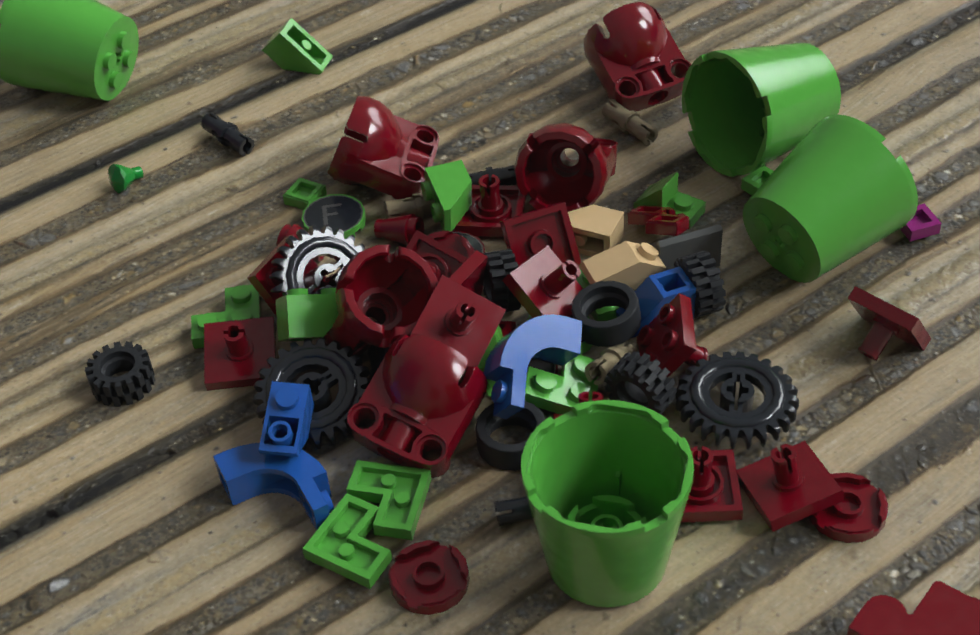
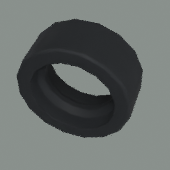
M600 281L588 285L579 291L572 303V316L574 319L582 321L581 339L588 344L598 347H612L629 340L640 328L641 312L638 297L635 291L624 283ZM605 306H617L626 310L619 317L609 321H595L587 318L590 313Z
M525 401L524 409L508 419L493 416V403L485 408L477 418L476 440L480 456L489 465L498 469L520 470L522 453L527 440L514 445L502 444L494 441L490 435L498 428L507 425H520L533 432L545 420L543 412L534 404Z

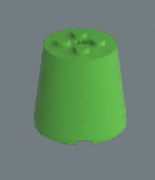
M4 0L1 6L0 78L4 82L20 87L105 101L114 99L127 85L135 67L139 47L138 29L130 17L96 0Z
M791 43L709 52L699 56L691 64L686 73L682 88L683 113L688 112L692 131H689L688 134L695 149L711 168L731 177L749 174L794 149L815 124L827 116L838 115L841 104L840 84L832 63L821 50L808 43Z
M846 115L827 116L814 125L745 203L743 221L746 231L758 252L772 267L792 280L803 283L812 282L904 227L913 219L918 206V194L913 176L901 155L895 159L892 153L882 144L886 139L883 135L856 118Z
M595 400L572 405V411L555 419L549 416L532 432L525 444L521 458L522 483L549 573L555 584L565 594L579 602L597 607L628 605L650 594L658 586L665 574L692 487L694 460L685 437L680 438L669 426V420L661 414L647 407L625 401Z

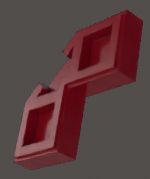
M641 205L628 213V224L644 225L646 234L678 236L689 229V217L683 213L676 215V211L670 207Z

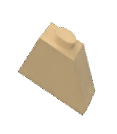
M593 204L568 212L580 254L592 257L620 244L624 237V212Z
M624 241L582 261L579 266L590 285L600 281H617L628 285L634 291L648 276L663 272L666 269L655 247L645 242L639 244L630 241Z

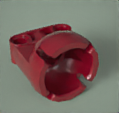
M636 2L612 10L603 17L604 24L610 33L609 38L606 37L602 26L596 23L588 30L584 37L585 56L610 100H616L629 111H640L682 95L684 79L691 63L683 57L663 18L655 8L644 2Z
M357 96L344 129L345 136L340 139L328 174L333 179L344 184L365 185L388 194L394 199L412 197V194L416 193L420 194L421 182H425V168L432 167L439 143L437 131L428 125H418L393 115L389 108L376 99L368 96Z
M567 123L546 125L534 133L528 134V139L518 150L514 165L516 185L523 197L527 194L530 195L531 200L529 204L535 209L558 202H565L568 212L589 206V204L593 205L602 194L610 176L615 174L618 143L610 139L595 138L583 128ZM572 148L577 151L579 159H569L565 154V149Z
M375 245L356 253L343 267L336 286L335 296L339 315L332 328L323 337L328 344L335 340L339 341L340 349L349 346L352 349V356H360L372 345L379 348H389L401 335H410L438 282L429 263L413 250L398 246L394 253L389 254L390 245ZM369 317L375 318L378 323L373 322Z
M403 334L390 346L359 402L350 408L347 422L354 439L375 454L400 466L430 470L431 478L440 477L449 469L450 458L484 399L488 381L478 367L470 366L467 368L462 383L459 382L468 364V360L464 355L430 337L420 334H412L410 336ZM370 418L375 420V423L367 429L358 428L359 423L364 419ZM430 450H438L442 453L434 461L423 459L425 453Z

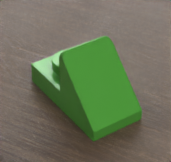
M678 172L650 185L634 202V208L641 205L670 207L676 211V215L683 213L689 217V229L704 214L706 209V201L678 191Z

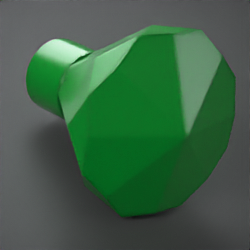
M112 164L108 168L109 182L118 193L126 191L134 180L143 178L144 175L140 166L128 168Z

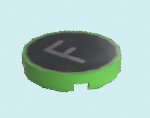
M330 194L319 197L309 203L302 214L303 228L307 232H309V227L312 225H316L320 231L323 226L329 225L332 228L333 234L337 229L342 228L345 239L352 234L355 236V232L359 229L362 231L366 223V214L362 203L356 198L344 194Z

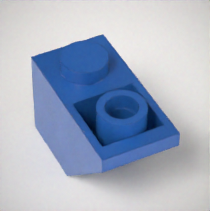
M681 266L648 276L635 290L639 300L641 324L633 337L638 336L641 328L648 325L659 314L661 308L665 304H669L678 293L691 298L694 319L696 287ZM619 307L616 311V316L619 317L626 310Z
M272 381L258 450L260 454L299 456L309 437L314 409L309 384Z

